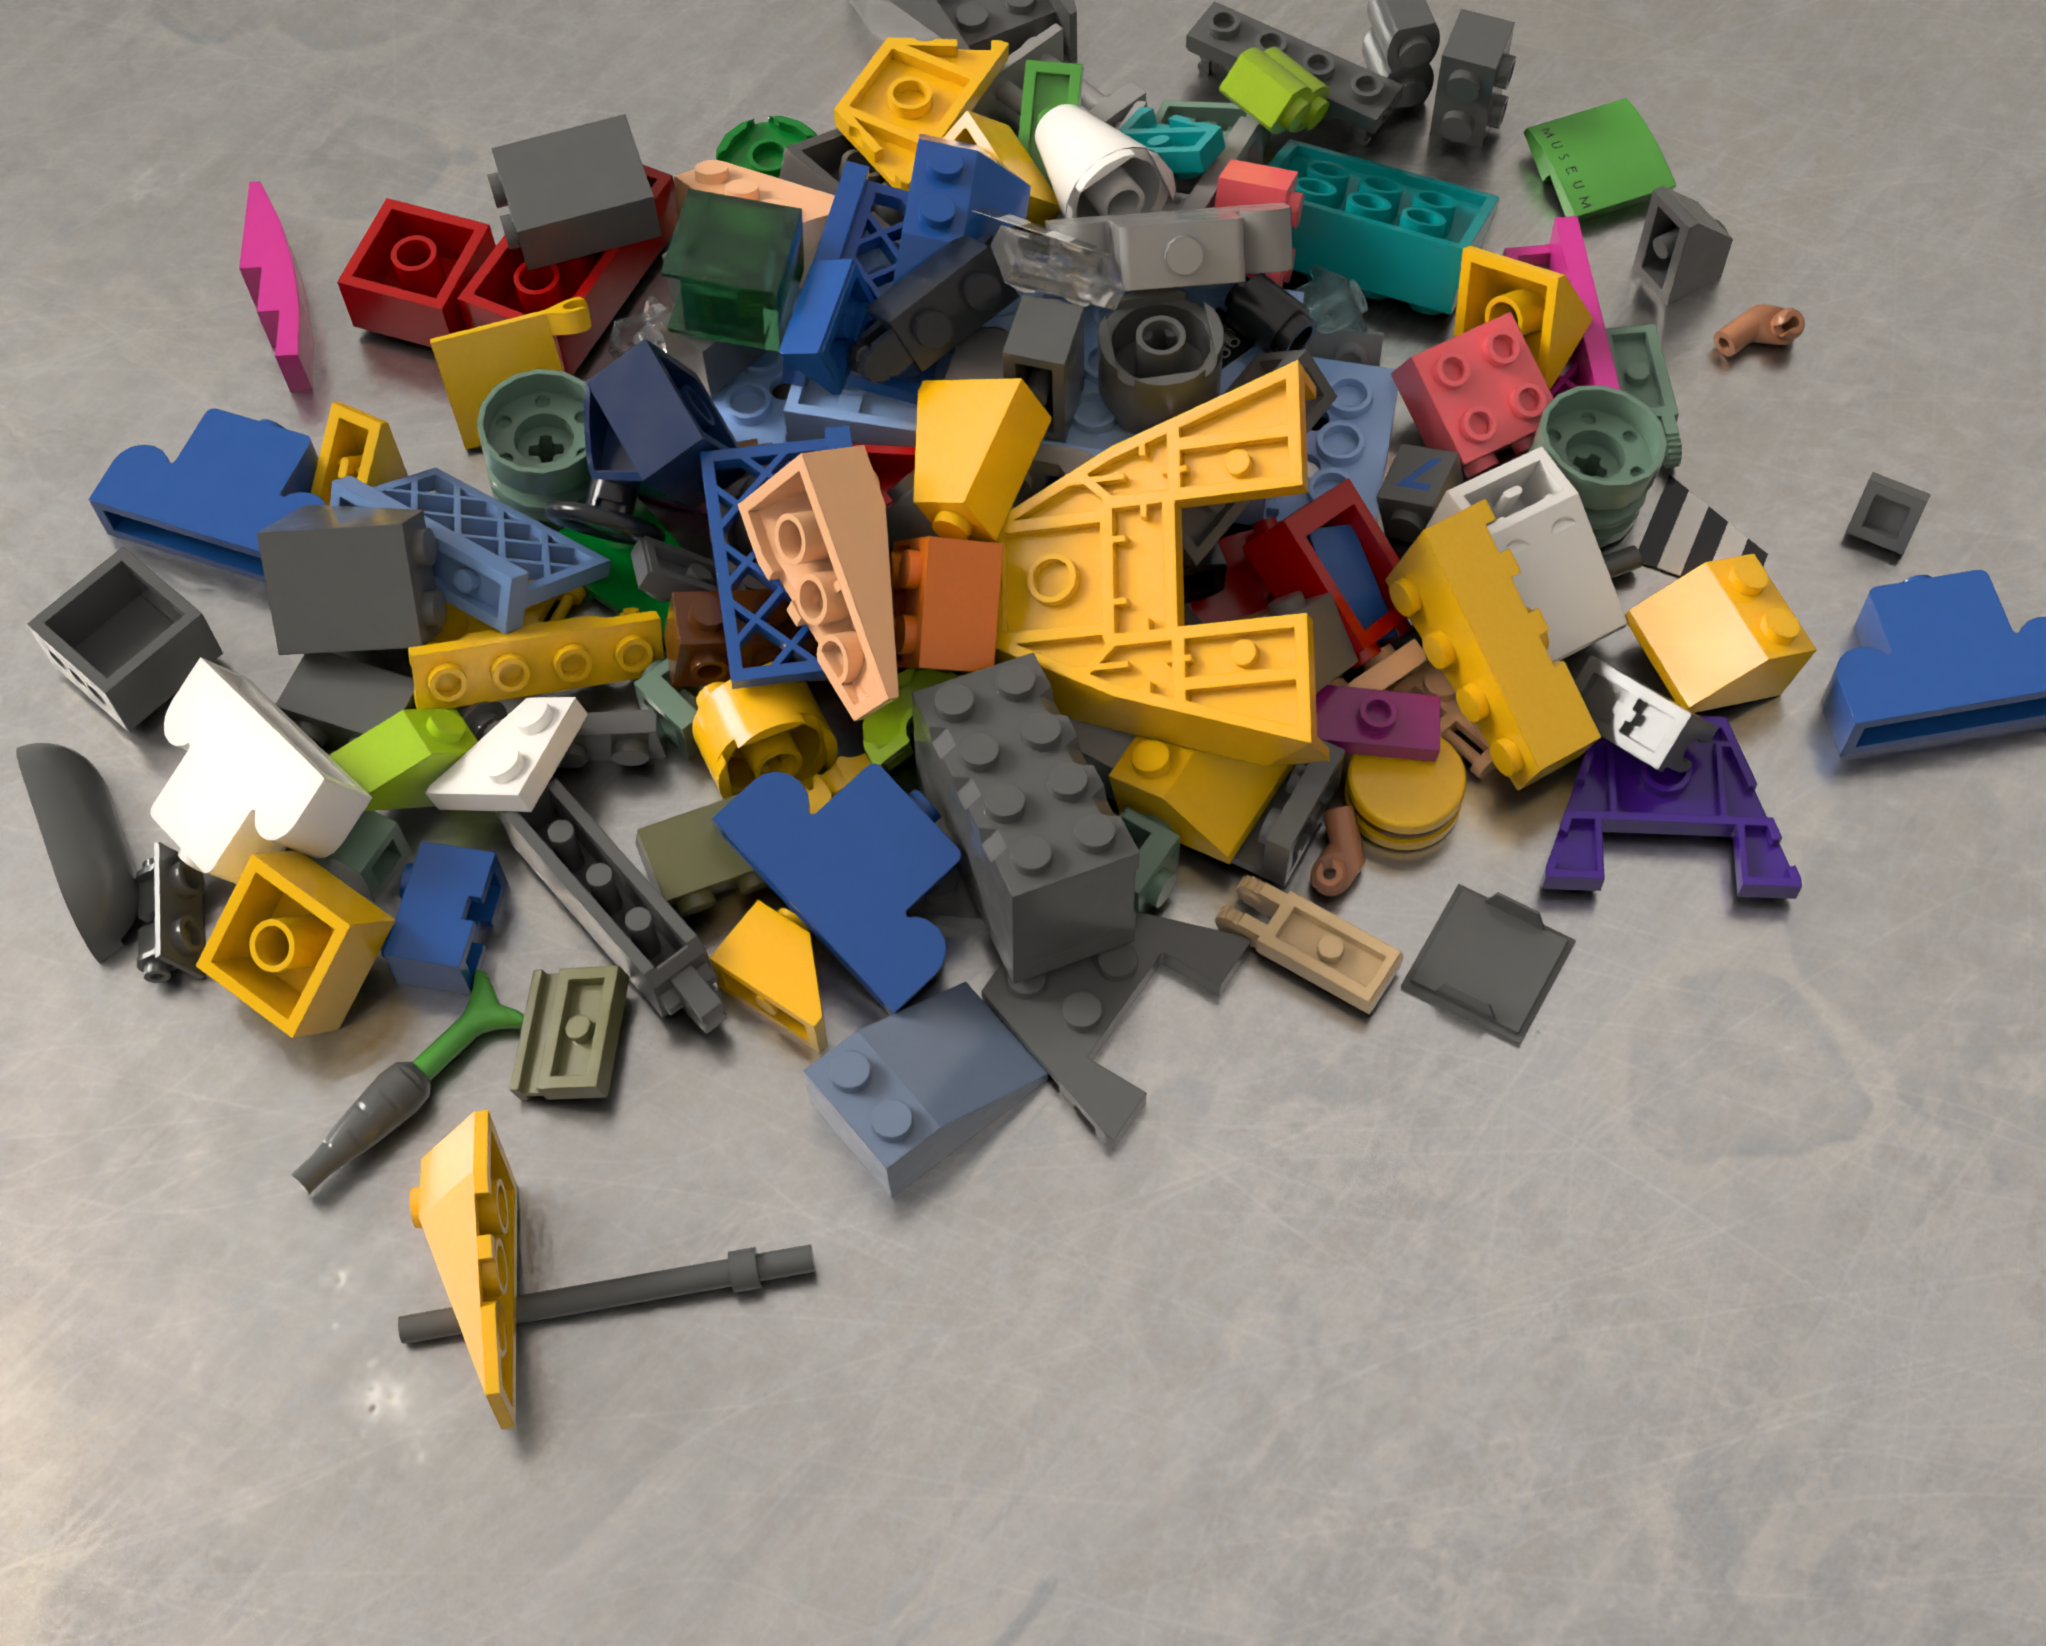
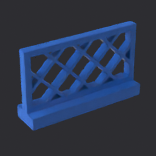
M846 161L813 262L817 260L853 259L876 300L882 295L878 287L890 283L894 279L898 250L892 242L901 239L904 221L883 229L873 216L872 210L874 204L899 210L902 216L905 217L909 191L868 181L869 166ZM867 230L870 235L864 237ZM880 248L891 263V266L868 275L857 257ZM871 316L865 330L875 323ZM784 359L781 381L805 388L808 377ZM938 360L921 372L918 383L895 378L891 375L890 381L885 380L884 384L881 382L875 384L872 381L869 382L864 376L856 373L851 368L845 386L917 405L919 387L922 381L933 380Z
M850 425L826 427L824 438L699 452L732 689L827 678L817 658L801 647L812 634L807 625H803L792 640H790L765 622L783 599L789 603L792 601L780 580L768 581L760 566L757 565L758 562L754 551L752 550L747 557L725 542L724 535L739 518H742L738 504L778 473L787 462H791L801 453L853 447ZM741 467L757 479L741 498L737 500L717 486L715 470ZM720 504L729 509L723 518H721ZM728 560L737 566V569L731 576L729 574ZM748 574L774 592L756 614H753L733 600L732 592ZM736 618L746 624L739 634ZM755 632H758L782 649V652L771 665L743 668L740 650ZM792 657L799 661L788 663Z

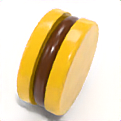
M1441 736L1440 752L1436 762L1352 754L1344 789L1345 806H1354L1359 832L1370 841L1395 850L1421 849L1441 840L1456 823L1466 788L1465 767L1456 749Z

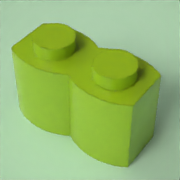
M1252 47L1241 53L1219 87V92L1274 135L1280 134L1286 129L1293 133L1299 132L1304 128L1308 130L1313 129L1322 120L1330 105L1326 100L1330 94V88L1278 47H1271L1265 51L1258 47Z

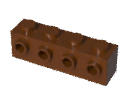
M770 589L734 590L732 595L733 600L753 614H756L774 592ZM718 591L672 592L664 632L672 687L707 686L714 682L729 681L731 678ZM783 599L765 622L792 640L802 626L796 627L787 612L790 603ZM736 618L739 634L746 624ZM755 632L740 650L743 668L764 666L774 661L782 652V649L758 632ZM811 634L801 647L817 658L819 644L813 634ZM792 657L788 663L799 661ZM897 668V674L908 668ZM821 678L805 681H829V679Z

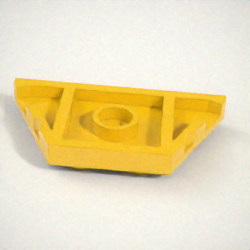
M887 37L834 108L835 126L892 187L909 191L919 133L943 138L967 110L972 112L1008 61L1009 43L1002 40H991V50H958L957 39L919 41L915 38Z

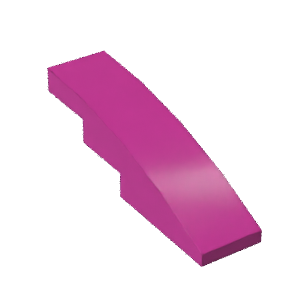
M261 181L249 182L239 269L253 303L257 305V313L271 347L276 348L275 357L289 391H313L314 342L306 292L281 221Z

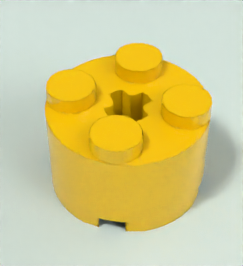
M730 679L727 682H714L705 686L696 697V704L699 709L693 720V737L723 799L738 795L752 781L763 774L772 772L790 774L799 780L805 789L812 790L814 788L812 777L821 770L824 764H826L829 770L837 759V740L806 681L732 689Z

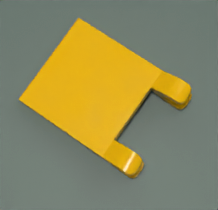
M571 298L546 310L430 339V344L465 450L481 446L477 428L480 406L494 386L514 374L535 369L564 371L553 335L578 334L591 328L590 311L584 298Z

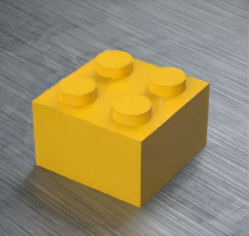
M284 851L251 854L196 967L291 1038L335 1031L340 1029L396 920L301 852Z

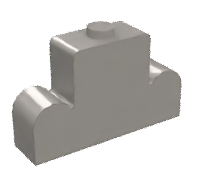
M1283 202L1045 220L1046 228L1098 247L1091 251L1046 236L1048 278L1054 287H1089L1115 283L1123 291L1245 282V274L1273 273L1293 269L1291 206Z

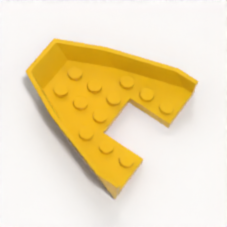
M1299 360L1109 447L1010 510L996 542L983 541L1004 544L995 665L1034 652L1051 684L1054 702L1060 713L1076 721L1265 767L1330 761L1329 747L1317 736L1313 619L1308 613L1185 626L1182 508L1309 493L1305 400L1316 399V386Z

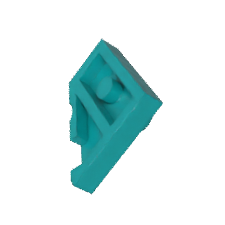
M1140 107L1119 129L1120 132L1159 154L1173 171L1174 176L1179 179H1189L1202 175L1226 148L1222 126L1207 122H1193L1188 117L1176 114L1168 118L1169 125L1156 122L1154 109L1150 107Z

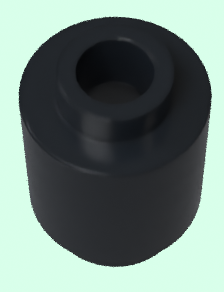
M1263 273L1257 274L1251 279L1245 276V282L1235 283L1224 302V305L1228 308L1225 316L1227 324L1264 353L1303 350L1306 347L1317 326L1316 321L1309 317L1308 307Z

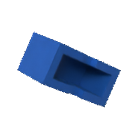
M426 841L420 842L414 863H408L402 872L399 887L401 903L395 918L396 921L380 949L382 957L385 958L398 984L471 995L475 970H481L487 951L485 944L476 943L482 925L494 927L508 883L496 852Z

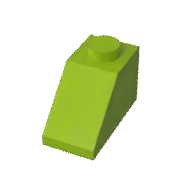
M456 708L405 709L329 756L372 797L364 811L431 807L435 805L425 794L429 786L478 741Z

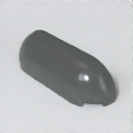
M32 743L17 747L16 755L19 768L60 891L85 944L97 962H101L124 946L121 939L129 931L137 917L139 886L136 882L137 870L109 789L97 768L86 757L71 748L53 743Z

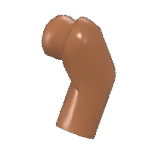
M1757 304L1716 332L1713 337L1714 344L1718 351L1727 357L1733 356L1751 342L1776 346L1787 345L1803 333L1805 319L1801 312L1794 308L1785 309L1773 305Z
M1354 806L1337 807L1323 812L1329 844L1314 862L1310 871V880L1313 887L1319 893L1326 896H1335L1343 893L1351 885L1365 864Z

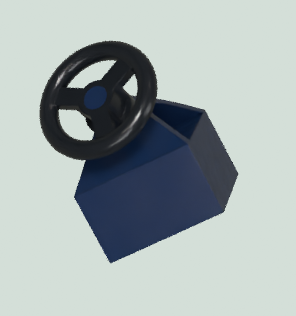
M644 339L587 380L584 399V434L588 470L593 479L590 480L585 503L565 500L551 501L545 507L546 517L550 521L570 530L616 543L635 546L638 539L644 536L665 542L666 535L660 527L633 516L638 495L695 510L706 502L699 452L739 448L738 443L697 373L647 339ZM741 467L715 470L717 486L724 490L743 476L746 471Z

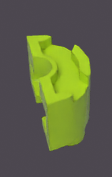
M915 668L906 669L897 674L899 697L865 718L863 722V745L871 764L880 765L889 774L914 754L910 742L914 732L911 692L959 677L957 674L951 672L947 674L937 670L916 671Z

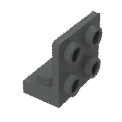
M1322 740L1329 747L1330 761L1292 764V770L1231 863L1285 887L1320 824L1323 812L1328 809L1339 789L1345 749Z

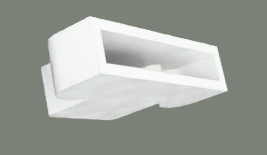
M200 657L166 712L164 732L169 743L188 752L151 808V816L181 848L178 853L179 858L190 867L202 873L237 884L251 854L284 852L286 848H290L314 858H326L342 845L372 799L349 774L249 678Z

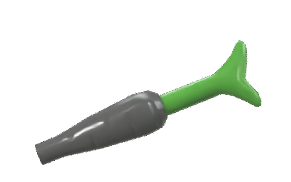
M475 970L473 989L461 1017L412 1062H395L380 1073L338 1120L315 1152L290 1175L292 1180L306 1194H311L331 1174L375 1146L414 1115L430 1096V1081L479 1035L500 1029H522L524 1014L519 1010L499 1004L494 986L487 973L482 970Z

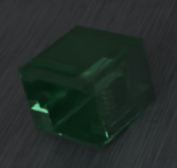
M688 188L661 271V277L680 280L679 293L667 331L779 352L804 272L802 208Z

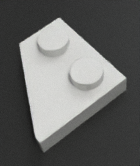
M576 697L526 698L434 781L425 794L439 810L532 812L588 713Z

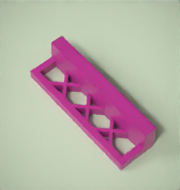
M1578 216L1557 217L1554 219L1548 245L1504 248L1503 256L1534 266L1548 264L1551 271L1566 275L1593 317L1591 324L1569 358L1572 361V367L1563 376H1558L1550 392L1553 398H1555L1558 394L1577 386L1603 385L1620 390Z

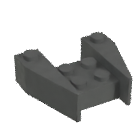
M849 0L868 30L883 41L887 37L915 38L919 41L957 39L958 50H991V40H1002L1009 43V55L1021 48L1029 38L1038 36L1057 23L1063 28L1064 54L1070 62L1077 59V9L1075 0Z

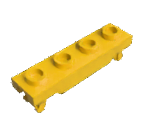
M635 607L624 608L623 612L615 617L606 618L588 615L523 625L522 628L507 634L494 629L468 633L455 641L442 643L430 641L426 645L408 648L414 681V700L417 709L456 708L484 701L494 702L640 679L642 673L650 664L664 659L661 618L656 611L639 613V609Z

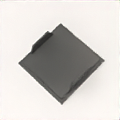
M1458 884L1402 982L1401 988L1520 1046L1574 947L1576 940L1544 925L1539 911L1497 892L1488 898Z

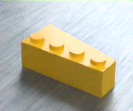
M1485 498L1424 529L1385 581L1389 586V593L1394 606L1403 616L1409 617L1422 638L1423 649L1428 660L1434 667L1443 671L1455 690L1456 701L1460 711L1470 722L1477 725L1489 744L1490 755L1496 768L1503 775L1509 777L1519 791L1579 758L1601 738V735L1566 663L1559 660L1552 662L1547 652L1549 647L1547 631H1549V628L1540 609L1531 610L1525 607L1512 577L1521 573V570L1510 548L1499 553L1486 524L1496 520Z

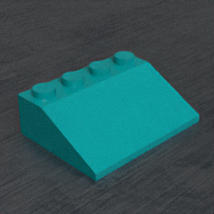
M1289 139L1266 166L1298 171L1296 192L1304 193V204L1299 225L1297 228H1292V248L1296 249L1293 270L1302 272V276L1305 279L1314 283L1330 284L1338 282L1355 287L1358 294L1367 298L1380 300L1390 297L1410 303L1409 305L1412 309L1423 314L1439 315L1443 312L1451 315L1457 305L1463 248L1473 246L1481 249L1498 207L1500 197Z

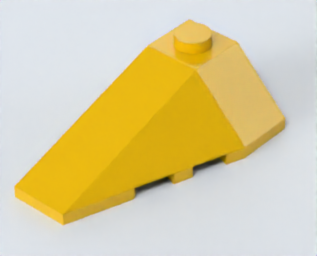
M489 1110L474 1111L421 1159L420 1187H414L410 1190V1212L414 1227L416 1229H424L484 1393L502 1430L515 1428L518 1185Z

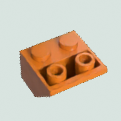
M932 536L893 541V552H889L897 668L972 673L995 665L1003 543Z

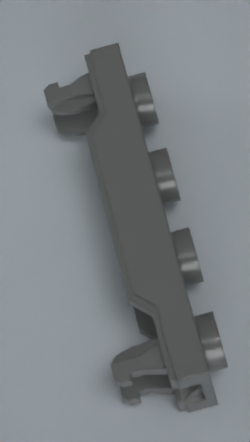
M1215 1L1186 35V48L1188 51L1200 56L1201 61L1198 63V69L1206 75L1213 74L1219 65L1223 66L1229 73L1240 54L1249 48L1258 47L1265 51L1271 47H1278L1330 88V94L1326 98L1330 105L1322 120L1329 121L1338 118L1351 124L1356 143L1363 146L1367 145L1371 140L1368 132L1375 134L1386 121L1385 112L1388 109L1393 110L1402 98L1404 85Z

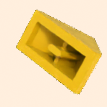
M332 402L310 493L322 498L326 505H330L332 481L351 475L363 483L375 487L403 478L407 471L389 423L342 402Z

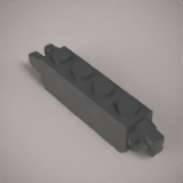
M551 777L532 812L493 811L504 825L513 847L615 964L619 965L630 976L629 980L662 1017L668 1013L672 1015L682 1008L706 1034L727 1019V1014L723 1011L725 1008L723 1002L710 987L718 981V977L711 967L707 950L698 936L557 778Z

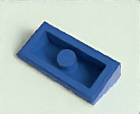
M853 259L817 260L811 264L779 348L780 355L790 365L832 395H841L851 370V367L848 366L849 362L845 360L847 358V353L845 352L849 349L848 345L853 343L852 340H858V335L865 331L870 317L865 307L875 300Z
M1350 524L1321 527L1306 536L1363 629L1388 612L1359 538ZM1396 628L1376 641L1379 645L1397 638Z

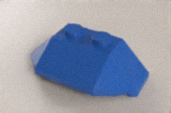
M919 133L892 286L952 240L965 235L978 240L987 233L992 234L996 239L1015 226L972 210L990 206L1026 220L1031 186L978 145Z

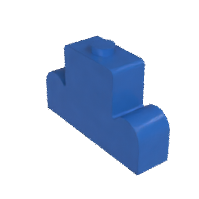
M216 408L210 409L204 414L173 463H170L163 450L155 446L138 445L130 447L113 460L88 499L109 535L265 582L257 532L304 505H326L322 498L310 493L319 458L309 436L285 429L272 420L261 419L257 421Z
M1972 570L1936 577L1916 575L1900 583L1873 587L1854 625V630L1861 647L1847 651L1839 659L1821 700L1824 716L1840 756L2046 721V617H2037L2029 620L2021 627L2018 633L2014 632L1990 576L1983 570Z
M875 763L863 769L815 814L809 813L808 793L799 780L790 774L781 772L763 774L752 781L712 818L714 828L890 1015L897 1013L935 977L943 965L946 955L945 939L936 925L924 918L907 917V914L955 870L961 858L959 848L935 824L941 818V815L921 792L914 789L910 794H907L880 765Z

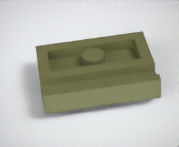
M619 965L560 968L559 973L546 974L542 969L533 970L509 1088L521 1101L530 1100L531 1096H544L548 1100L608 1097L630 976Z

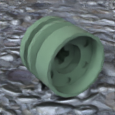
M535 369L514 374L494 386L480 406L477 428L493 497L547 527L556 530L564 527L550 521L546 517V505L554 500L585 503L590 480L593 479L588 470L585 448L584 399L586 383L564 371Z
M1603 385L1577 386L1558 394L1544 409L1535 432L1533 444L1529 448L1528 453L1541 446L1544 448L1579 493L1598 546L1604 547L1622 539L1635 524L1639 510L1645 502L1647 491L1653 485L1663 463L1667 440L1660 420L1648 405L1625 391Z

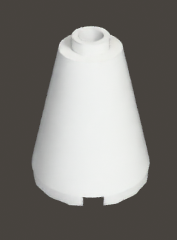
M1073 104L1057 106L1046 113L1040 120L1035 132V142L1064 219L1160 212L1166 203L1168 195L1174 199L1176 187L1173 171L1167 166L1164 159L1153 150Z

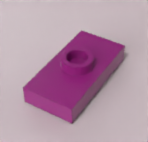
M1326 685L1316 693L1317 736L1321 740L1345 749V753L1436 762L1440 752L1441 696Z

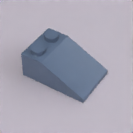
M966 981L857 1030L803 1070L812 1105L891 1199L1049 1079V1074Z

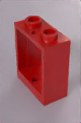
M1349 478L1242 546L1274 599L1295 591H1302L1305 599L1331 592L1359 661L1349 668L1350 671L1382 651L1379 645L1383 647L1394 641L1395 639L1379 645L1376 642L1392 629L1396 628L1397 638L1413 628L1407 619L1408 617L1403 616L1394 606L1390 597L1389 586L1385 581L1400 559ZM1350 524L1359 538L1388 609V612L1365 629L1361 626L1306 538L1307 535L1318 528Z

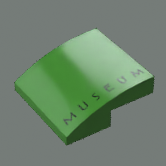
M1627 98L1531 126L1524 131L1542 182L1552 180L1565 217L1578 216L1580 222L1651 200L1653 190L1661 186L1671 190L1677 186L1653 134Z

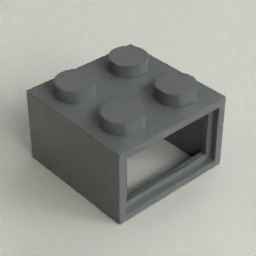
M124 546L27 623L28 628L51 664L128 732L179 691L200 657L213 662L223 654L203 614Z

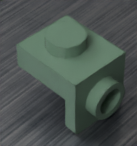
M1125 807L1119 816H1121L1140 852L1139 868L1136 870L1134 908L1137 912L1146 913L1151 904L1159 908L1168 898L1177 878V874L1174 871L1179 865L1180 835L1173 832L1170 826L1161 819L1152 815H1142L1129 807Z

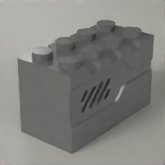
M1034 652L911 692L917 785L921 793L941 815V818L936 822L937 826L961 852L957 868L1013 984L1135 941L1136 910L1134 908V894L1140 852L1121 816H1115L1107 802L1104 784L1094 765H1088L1080 751L1078 735L1068 716L1061 715L1057 708L1051 684Z

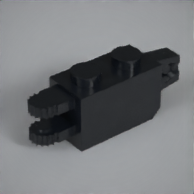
M1015 225L996 239L992 234L987 233L978 240L965 235L949 242L865 307L875 323L859 334L858 340H852L853 343L848 345L849 349L845 352L847 353L845 360L849 362L848 366L856 373L864 376L866 380L872 381L875 384L878 382L884 384L885 380L890 381L891 375L896 376L909 365L914 366L921 372L925 371L1020 297L1014 288L1021 280L1017 273L1042 252L1028 229Z

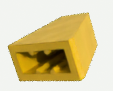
M1022 378L922 381L918 390L913 502L931 522L932 529L938 536L942 538L996 542L1052 420V417Z

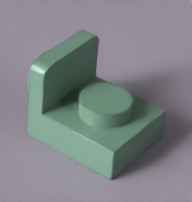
M668 659L657 660L645 669L640 679L634 682L640 710H654V712H657L667 740L689 761L700 753L692 733L693 720L699 709L696 704V698L690 693L695 686L672 687Z

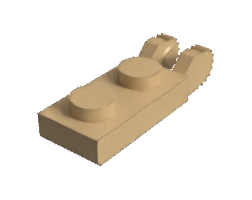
M1243 876L1235 888L1239 899L1243 900L1250 907L1255 908L1261 914L1272 918L1268 924H1265L1247 913H1242L1233 906L1229 907L1226 905V907L1223 906L1214 919L1218 929L1251 940V947H1256V952L1370 1015L1401 967L1404 954L1401 953L1402 951L1292 891L1287 894L1254 876Z

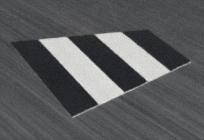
M990 206L972 210L1091 251L1098 248L1092 244Z
M1671 475L1668 477L1638 549L1643 564L1681 577L1709 561L1755 554L1761 565L1764 566L1768 556L1765 551Z

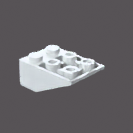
M1542 446L1446 491L1426 528L1486 498L1496 520L1486 524L1499 553L1510 548L1521 573L1512 577L1525 607L1531 610L1539 608L1549 628V631H1547L1549 638L1547 652L1552 662L1560 661L1625 628L1628 623L1579 493Z

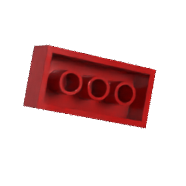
M643 165L654 196L662 236L528 271L521 248L510 251L504 235L457 298L467 330L546 310L565 300L582 297L586 300L590 311L591 328L578 334L553 335L564 372L573 376L678 227L673 176Z

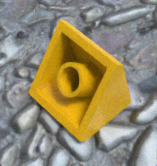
M1464 247L1454 337L1511 312L1548 388L1551 389L1591 324L1593 317L1566 275L1477 247Z

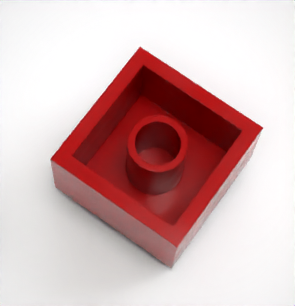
M386 198L337 281L353 326L431 347L430 339L467 330L457 298L496 247L490 224Z

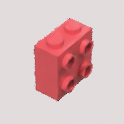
M1511 312L1410 357L1391 373L1395 385L1426 447L1459 453L1461 468L1467 479L1473 478L1498 465L1499 461L1496 454L1512 447L1516 456L1528 452L1533 444L1535 432L1544 409L1554 399Z

